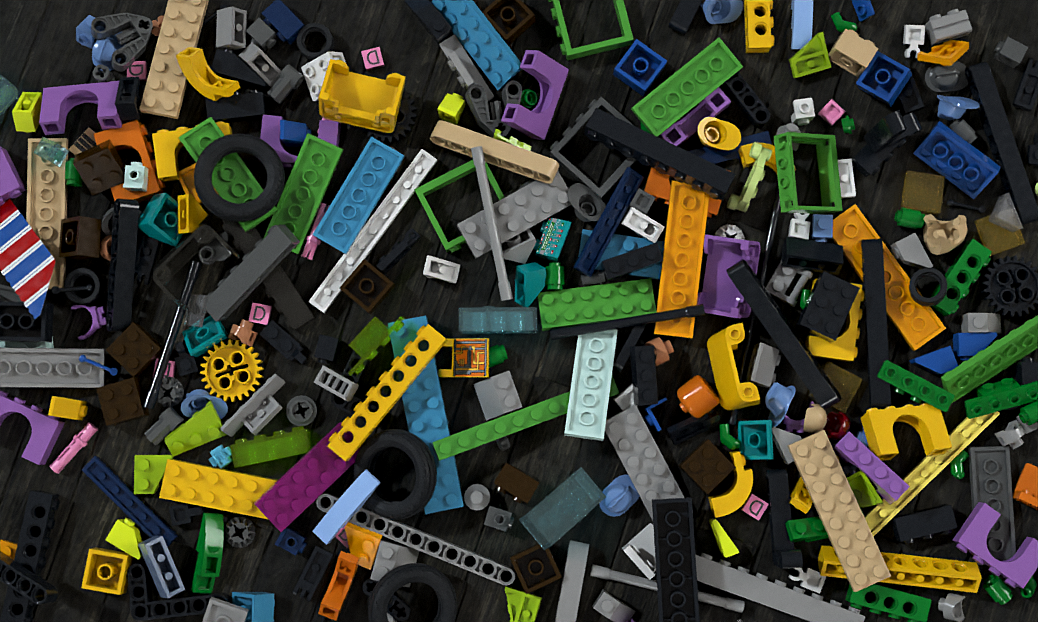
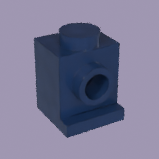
M287 526L279 535L275 545L296 556L299 552L303 553L308 543L305 542L306 536ZM289 539L295 540L294 546L289 545Z

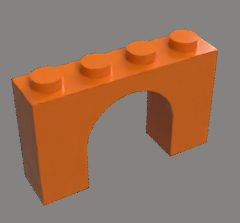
M134 120L122 124V128L107 129L93 134L97 145L110 140L116 151L123 149L137 150L141 156L143 166L149 169L147 192L128 191L123 188L124 183L111 187L114 200L132 199L137 200L139 203L151 199L154 194L164 193L165 183L158 179L156 160H153L152 156L154 150L151 142L147 141L146 135H148L145 124Z
M651 167L644 191L656 197L654 201H657V198L665 200L664 204L669 205L671 190L669 175L661 174ZM709 196L708 218L718 214L722 200H716Z

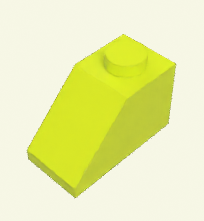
M22 92L12 110L16 131L36 132L40 120L41 92Z
M447 93L438 107L439 118L457 125L466 105L463 97L456 93L452 95Z
M129 518L118 519L105 540L138 560L143 559L144 557L138 546L142 542L140 529L134 526L136 523Z

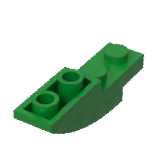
M819 516L790 520L785 523L791 542L801 540L810 542L829 538Z
M203 513L196 551L199 553L191 588L193 593H212L215 577H219L224 539L223 514Z

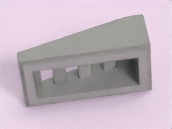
M324 365L314 381L317 385L348 402L352 400L359 387L357 383ZM327 373H330V375H329L327 381L325 382V384L322 383L323 380L325 379ZM334 377H337L332 387H330V384L333 381ZM341 381H344L339 391H337V388L340 385Z

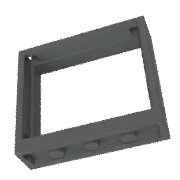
M600 97L598 100L594 99L589 104V110L586 114L581 113L575 120L577 123L573 128L568 127L563 133L564 138L560 142H554L550 147L552 150L550 157L556 160L577 181L587 186L602 200L621 179L626 168H631L637 160L632 157L627 158L599 188L559 153L586 124L595 108L599 109L602 107L610 115L633 125L605 99Z

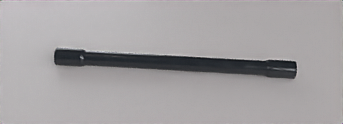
M191 261L173 320L150 388L142 405L144 408L154 410L176 338L202 264L199 262Z
M699 304L645 315L572 327L550 329L552 340H558L571 336L655 322L704 316L705 311L704 305Z

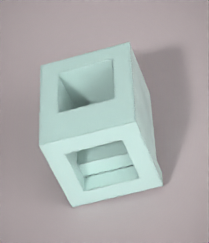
M131 162V165H125L123 188L128 191L147 192L149 169L143 166L141 162ZM134 172H137L136 178H133Z

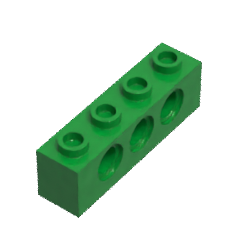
M974 239L967 241L944 275L947 281V290L953 292V298L949 299L946 295L943 301L930 307L943 316L953 315L959 308L958 302L960 299H964L969 293L970 289L968 287L970 284L975 283L979 278L980 273L978 272L980 269L984 268L991 260L989 256L992 251ZM968 259L973 260V268L969 267L967 263ZM958 274H960V275L963 276V278H964L963 283H959V282H958V280H957V275H958ZM940 284L937 285L929 298L938 294Z
M850 583L845 599L851 603V607L862 609L863 606L869 607L870 612L881 614L882 611L888 612V616L900 620L901 616L908 618L907 622H927L932 601L925 597L877 584L853 592ZM867 592H872V594H873L872 600L869 601V602H866V600H865V595H866V593H867ZM890 597L892 603L890 606L885 607L884 600ZM909 602L910 610L904 612L903 605Z

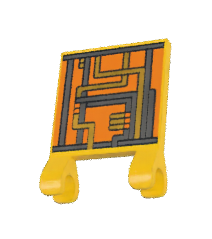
M489 338L447 339L448 341L443 347H452V369H439V377H489Z

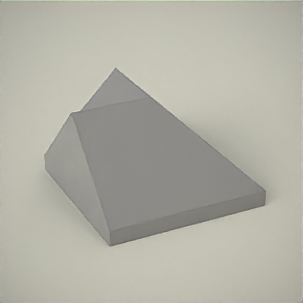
M530 229L501 244L504 261L511 260L526 264L537 242Z

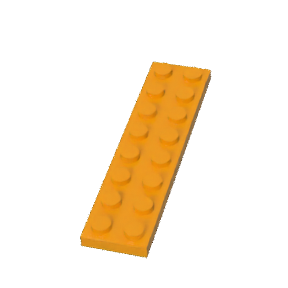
M673 180L671 181L656 312L697 305L709 194L694 190L684 182L680 183ZM695 317L655 322L654 334L693 338Z
M855 204L833 219L832 240L836 245L843 246V255L863 281L861 240L879 239L880 237ZM882 241L886 314L911 349L915 351L945 330L946 327L931 307L922 306L913 300L909 291L910 278Z

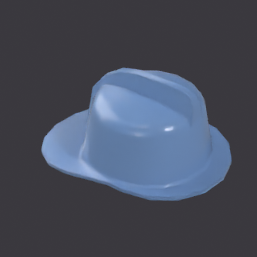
M705 0L704 3L700 4L706 20L710 24L733 22L740 16L743 10L742 0Z
M117 34L101 40L96 39L92 47V61L95 66L103 64L110 71L114 70L111 65L112 54L125 45L119 44L116 38ZM117 58L116 62L120 63L121 58Z
M937 95V98L940 99L938 117L942 119H960L967 109H976L980 106L978 102L969 98Z
M774 382L765 396L766 407L770 410L768 420H772V427L778 426L784 419L796 392L794 386L785 387Z
M196 389L186 394V399L181 404V411L186 417L192 418L194 413L203 409L211 400L220 419H222L228 412V406L225 401L211 396L206 390Z
M629 475L618 476L600 494L599 505L605 514L613 517L620 516L640 497Z

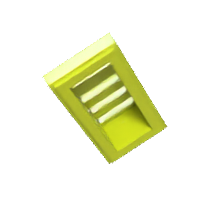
M714 518L710 519L709 522L721 555L727 558L738 554L737 547L720 523Z

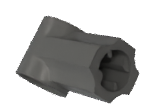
M287 65L281 71L279 79L267 94L277 103L281 104L293 89L295 90L301 85L304 76L291 65Z
M171 406L159 416V420L144 434L156 446L173 430L184 423L185 420Z

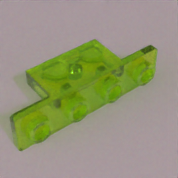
M375 316L349 344L362 358L348 374L350 376L353 374L358 375L365 368L363 364L368 359L371 361L379 353L376 350L381 345L384 347L392 339L390 335L394 330L398 332L405 325L403 321L406 318L400 316L388 328Z

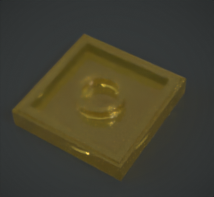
M906 171L901 207L940 214L945 176Z
M1012 208L974 221L983 246L992 251L990 256L1025 244Z
M827 361L823 370L842 397L840 402L831 407L846 413L863 379Z

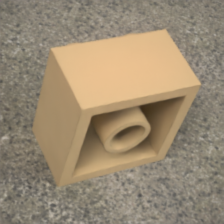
M845 29L828 55L830 61L859 77L879 48L875 47L872 41L860 38L857 32Z

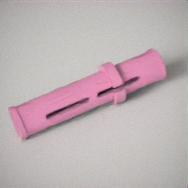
M325 203L320 204L311 232L306 237L307 242L301 257L313 260L317 245L321 243L320 239L313 236V233L330 205L326 207Z
M88 422L79 434L74 435L71 443L49 467L59 474L77 452L88 444L87 442L98 431V428Z

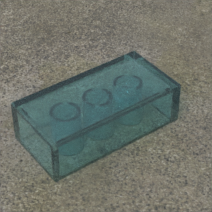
M483 306L459 308L460 334H537V307Z
M580 467L519 520L540 546L546 550L604 500L606 496L583 468Z

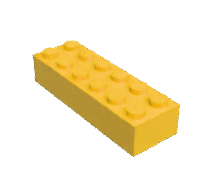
M167 459L159 498L268 519L255 506L254 502L278 480L176 459Z

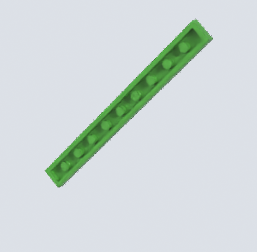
M613 376L611 378L609 397L619 394ZM570 391L432 442L438 461L566 414Z

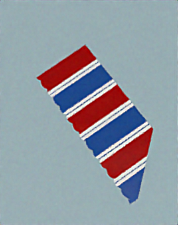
M9 199L0 206V270L2 275L6 276V280L10 282V286L15 289V293L19 295L20 300L24 302L25 307L29 308L30 314L36 319L41 315L56 260Z

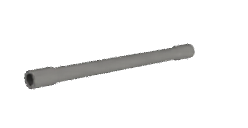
M478 146L471 148L474 166L476 167L492 246L501 301L513 299L507 277L485 168L483 148Z
M592 564L590 576L657 591V581ZM698 591V601L741 613L744 610L745 601Z

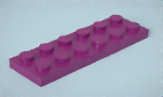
M342 422L338 423L254 502L255 506L280 532L291 524L355 463L356 456L362 445L349 461H344L327 447L330 443L328 440L334 432L338 433L343 428L341 426ZM350 431L346 432L344 440L347 443L352 442L353 434Z

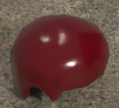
M830 412L827 415V423L823 430H825L828 439L840 440L849 432L850 419L846 414Z

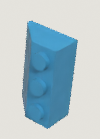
M232 592V604L249 609L245 622H274V593Z

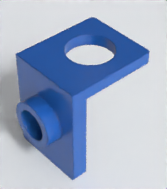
M666 397L659 400L658 404L650 405L644 409L647 413L645 416L647 423L650 427L653 425L656 432L662 429L651 408L666 401Z

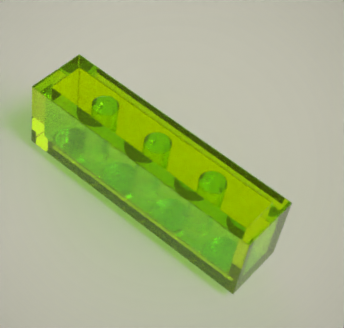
M299 426L292 428V432L289 433L280 430L273 432V436L270 437L262 434L254 436V440L247 441V438L235 440V444L230 445L234 468L305 454L313 446L309 429Z

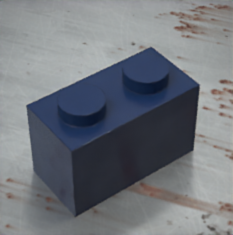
M275 0L262 12L265 18L263 21L270 28H274L277 31L276 35L282 42L287 41L290 45L297 39L299 31L304 27V24L281 0Z

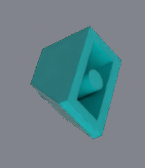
M536 262L516 266V303L524 308L530 306L545 287L546 268Z

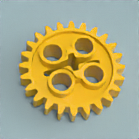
M229 339L228 345L221 341V347L214 345L215 351L208 350L210 356H203L207 362L201 364L202 367H205V370L201 371L200 374L206 377L201 381L208 382L204 387L205 389L212 388L210 395H214L217 392L216 397L221 398L223 396L226 402L229 400V397L232 402L236 401V397L242 401L243 395L250 397V390L256 392L254 385H261L257 379L263 378L259 371L264 370V368L258 367V364L263 361L256 360L259 353L252 354L253 347L247 349L246 344L240 346L239 340H236L235 344H233V341ZM240 353L242 355V361L239 364H236L234 362V357L236 354ZM219 360L224 362V367L221 370L216 368V363ZM248 364L247 368L234 371V375L227 373L218 378L216 377V374L230 371L231 367L239 368ZM246 371L248 373V379L247 381L242 382L240 380V374ZM225 378L230 380V385L227 388L222 386V380Z

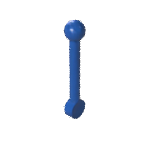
M85 355L79 356V361L82 363L87 362L104 369L113 376L118 373L116 368L111 369L87 359Z

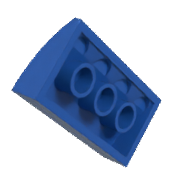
M940 121L913 152L919 159L972 199L977 197L999 173L1001 168Z

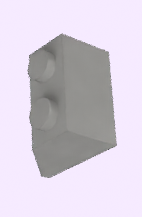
M764 343L754 345L745 382L769 388L776 379L774 370L775 366L779 365L781 355H778L779 349Z
M510 371L473 384L486 421L522 408Z
M382 539L370 579L379 581L386 573L398 566L416 563L419 550ZM411 583L404 585V587H410Z

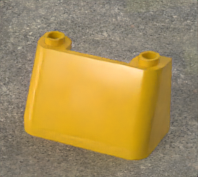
M330 59L318 97L319 113L328 120L384 133H392L397 121L406 76L392 73L387 75L386 80L349 72V67L344 61Z
M743 323L731 325L712 335L707 341L719 401L726 410H735L760 404L757 387L751 382L740 383L733 351L738 350V344L745 339Z

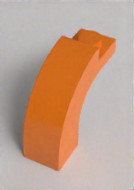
M340 552L334 574L321 602L318 614L337 621L359 565L358 557L351 553Z

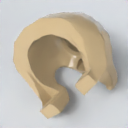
M932 214L925 215L923 218L926 223L923 230L924 242L932 254L948 253L964 241L967 234L966 217L964 215H958L956 219L951 221H939Z

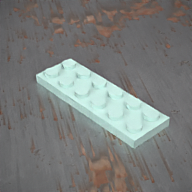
M617 329L578 335L564 436L603 441Z

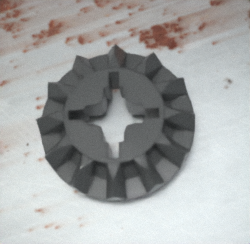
M163 377L157 403L162 404L163 407H174L183 399V386L173 377ZM173 388L170 395L164 397L165 389Z
M303 395L296 396L287 404L286 415L294 425L306 426L314 421L317 415V407L311 398ZM299 403L303 408H309L305 411V419L301 414H294L299 410Z
M246 517L231 519L225 525L224 531L226 541L232 547L237 548L248 546L254 540L256 533L254 524ZM236 527L239 529L247 528L242 533L243 538L240 536L233 537L234 533L237 532Z

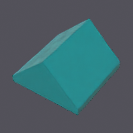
M211 315L182 332L189 354L197 358L208 352V350L213 349L214 345L218 346L221 344V341L229 339L228 333L221 321L216 322Z
M772 420L738 421L739 452L744 455L745 460L773 459Z

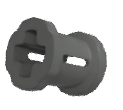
M100 64L94 68L92 73L94 78L98 80V83L105 82V80L107 82L115 81V76L107 66Z

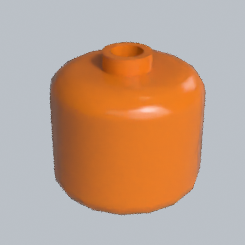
M700 375L694 376L677 390V396L681 402L679 406L685 413L689 412L695 418L702 417L719 404L717 394Z

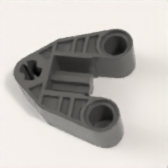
M130 13L101 16L93 19L91 22V34L95 39L101 40L117 34L116 38L119 44H125L124 47L112 54L111 65L118 72L127 70L145 52L153 28L150 18ZM102 26L105 28V30L98 31L95 29V27ZM123 58L126 62L120 64L116 62V59Z
M517 81L508 82L502 89L503 113L507 103L520 104L522 86ZM478 84L472 85L467 90L465 99L477 125L492 138L494 137L495 129L499 127V129H502L501 136L505 137L512 127L501 122V102L494 101L489 103L492 118L490 120L488 101H486L484 88ZM508 87L514 88L516 94H510L508 92ZM471 91H476L479 94V98H473Z

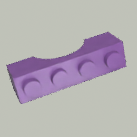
M718 87L688 115L665 130L659 138L675 146H681L697 132L698 124L702 119L706 117L715 118L731 103L730 99Z

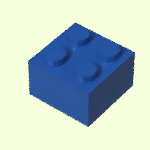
M636 39L614 68L613 75L644 96L665 68L667 60Z
M877 51L856 82V85L860 90L891 107L912 76V72L909 68Z

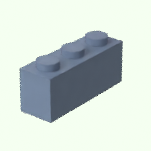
M155 535L139 543L138 546L160 597L168 599L185 590L163 536Z

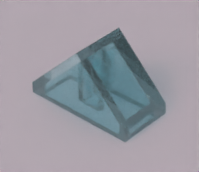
M42 137L34 154L60 167L69 150L56 142Z

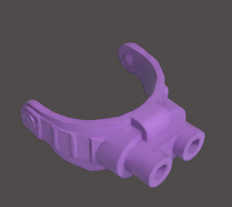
M80 304L71 307V309L86 308L92 315L93 323L91 329L85 335L79 336V340L90 337L97 329L102 328V325H106V317L103 315L106 313L104 306L97 308V306L89 307Z
M810 401L809 408L814 407L811 406V404H814L813 401ZM785 415V431L793 432V429H795L796 433H804L805 417L796 421Z

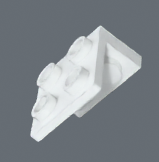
M328 51L301 67L313 101H318L330 59L345 62L342 52Z
M649 523L622 549L650 580L655 576L656 562L653 525Z

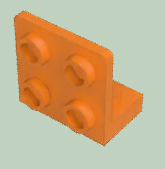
M1026 463L1012 496L1013 499L1038 510V467Z

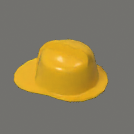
M706 117L698 124L697 132L700 142L706 147L729 151L735 149L741 141L739 129L730 122L714 117Z

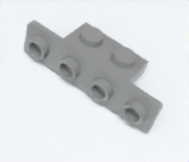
M452 35L441 42L439 45L449 60L447 64L452 71H456L459 77L457 79L461 86L466 87L468 90L472 85H481L485 90L486 101L493 99V93L456 35ZM471 91L472 97L478 99L479 94L476 91Z
M277 374L268 378L266 383L258 391L254 392L252 397L220 429L232 437L245 425L256 436L283 408L273 395L285 384V381Z

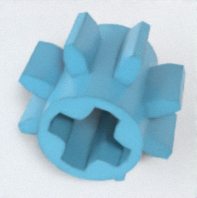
M220 445L210 452L212 457L208 459L213 467L219 466L222 469L233 461L230 456L234 455L230 447L224 448L223 445Z

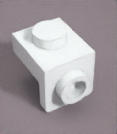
M812 98L793 101L794 113L791 116L792 123H798L799 126L809 124V121L815 117Z

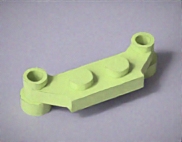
M753 143L749 157L756 160L741 195L731 194L727 208L743 212L747 211L751 198L754 199L757 194L758 188L756 186L758 182L764 178V165L766 161H769L772 150L762 147V144Z

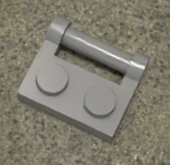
M781 259L765 288L769 294L795 307L796 299L807 280L813 276V273L809 270L781 266ZM796 273L800 274L801 277L790 296H786L785 292Z

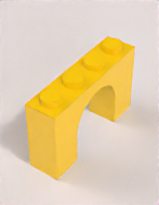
M224 121L215 122L224 136L232 134L229 123ZM178 127L174 131L162 129L152 134L159 180L163 182L179 180L178 154L183 147L179 137L192 128Z
M817 279L813 280V282H812V289H813V287H814V285H815ZM853 284L860 289L846 317L845 329L837 337L836 341L829 342L816 336L806 337L805 345L815 358L852 362L857 357L858 347H855L856 339H859L860 328L857 327L858 320H861L862 317L860 301L864 299V290H862L861 284Z
M923 403L919 406L908 404L901 408L889 406L880 410L878 408H871L861 417L869 450L881 461L891 460L899 453L893 434L894 422L908 423L917 430L926 456L945 454L952 448L941 410L928 403Z

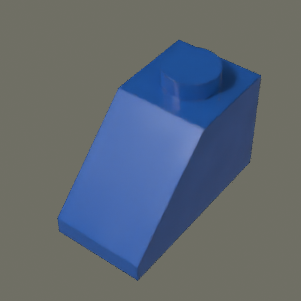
M280 120V139L286 147H302L307 133L312 134V130L305 123Z
M997 332L953 334L954 356L960 357V361L969 360L979 351L986 349L997 337Z
M951 346L909 360L912 365L934 375L942 374L944 376L946 372L958 367Z

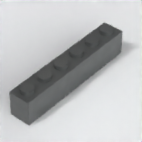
M286 225L272 226L267 232L268 235L255 244L256 248L244 255L241 264L233 267L230 270L231 274L217 284L218 288L205 297L206 300L202 306L216 322L226 320L300 242Z

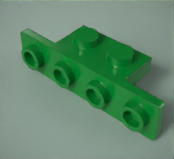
M888 360L884 361L877 374L878 378L894 387V392L900 395L906 393L911 396L910 400L918 404L922 402L928 403L943 412L948 411L955 397L954 394Z
M1004 378L999 382L983 384L981 387L975 388L977 398L965 401L966 415L969 419L1037 401L1038 381L1020 386L1013 378Z

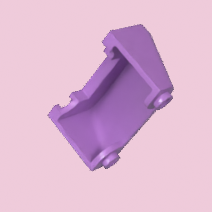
M705 234L703 250L708 256L702 292L698 293L697 305L703 304L705 313L733 318H748L751 313V307L729 278L726 270L744 259L757 275L760 243Z

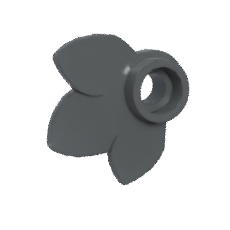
M207 232L203 234L199 242L201 247L199 258L201 262L210 265L215 261H224L232 255L234 250L228 247L229 237L227 232L220 233L214 237Z

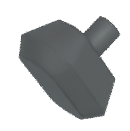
M507 436L496 440L500 450L505 451L510 448Z

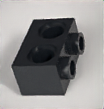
M126 77L119 80L115 106L121 121L140 120L141 111L139 109L144 91L139 77Z

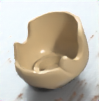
M811 404L814 407L807 408L803 429L804 432L817 433L825 427L827 414L819 404Z

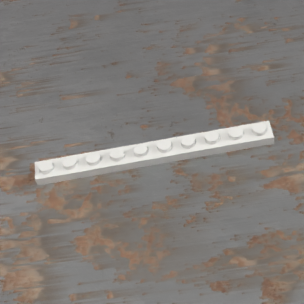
M423 149L420 150L360 231L347 255L343 254L308 301L323 313H326L342 291L339 289L340 286L363 259L368 256L414 194V189L419 187L437 162L436 158Z

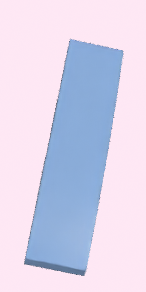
M792 0L791 49H801L812 39L813 0Z
M366 469L337 500L312 532L326 545L330 543L339 530L361 509L381 482Z

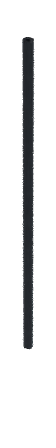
M778 183L758 275L763 285L765 284L780 211ZM752 309L738 372L740 383L745 381L758 318ZM739 409L730 411L728 424L736 425Z

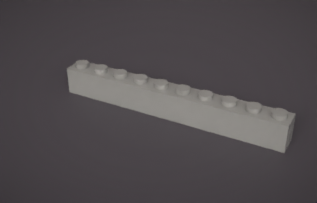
M701 553V556L695 554L697 581L810 622H864L865 616L860 614L861 610L851 606H849V609L842 608V603L831 600L829 603L823 601L824 597L812 593L809 596L804 594V589L796 586L790 589L786 587L787 583L775 579L773 583L768 581V576L757 573L754 576L749 574V569L738 566V569L730 567L731 563L720 559L718 563L712 560L713 556Z

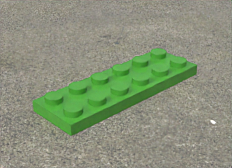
M719 37L634 105L631 110L652 135L658 137L743 68V66Z
M212 117L180 136L179 140L193 160L197 162L202 151L210 143L223 137L224 134ZM237 152L226 155L214 167L212 173L213 188L226 201L247 203L256 199L263 192L262 187ZM274 206L260 218L238 223L247 232L278 210Z
M307 133L276 208L278 211L273 214L264 238L268 235L267 232L272 226L286 225L300 241L292 252L300 254L342 155L343 148Z
M651 278L547 291L538 294L542 331L657 313Z
M1038 315L1033 319L1027 320L1019 328L1010 331L1008 335L1000 340H996L992 345L979 351L969 360L963 361L958 367L946 372L941 377L943 389L955 395L952 403L1038 348Z

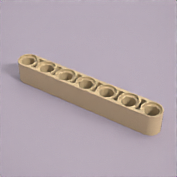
M442 120L437 122L430 136V140L436 145L472 157L471 148L482 146L485 162L547 184L553 182L560 166L552 158Z

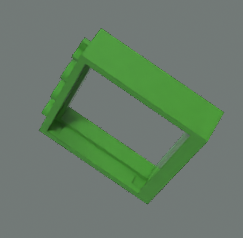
M548 0V2L552 1L553 20L556 19L558 24L555 27L558 38L561 37L562 44H560L562 55H566L567 60L633 44L634 39L623 0H613L622 37L573 49L570 45L559 0Z
M795 132L775 135L774 145L781 213L830 214L843 211L835 135ZM792 143L816 144L822 206H798Z
M473 160L414 189L446 252L458 251L466 241L463 236L450 242L447 241L425 196L476 171ZM485 162L488 180L500 201L505 197L488 164Z

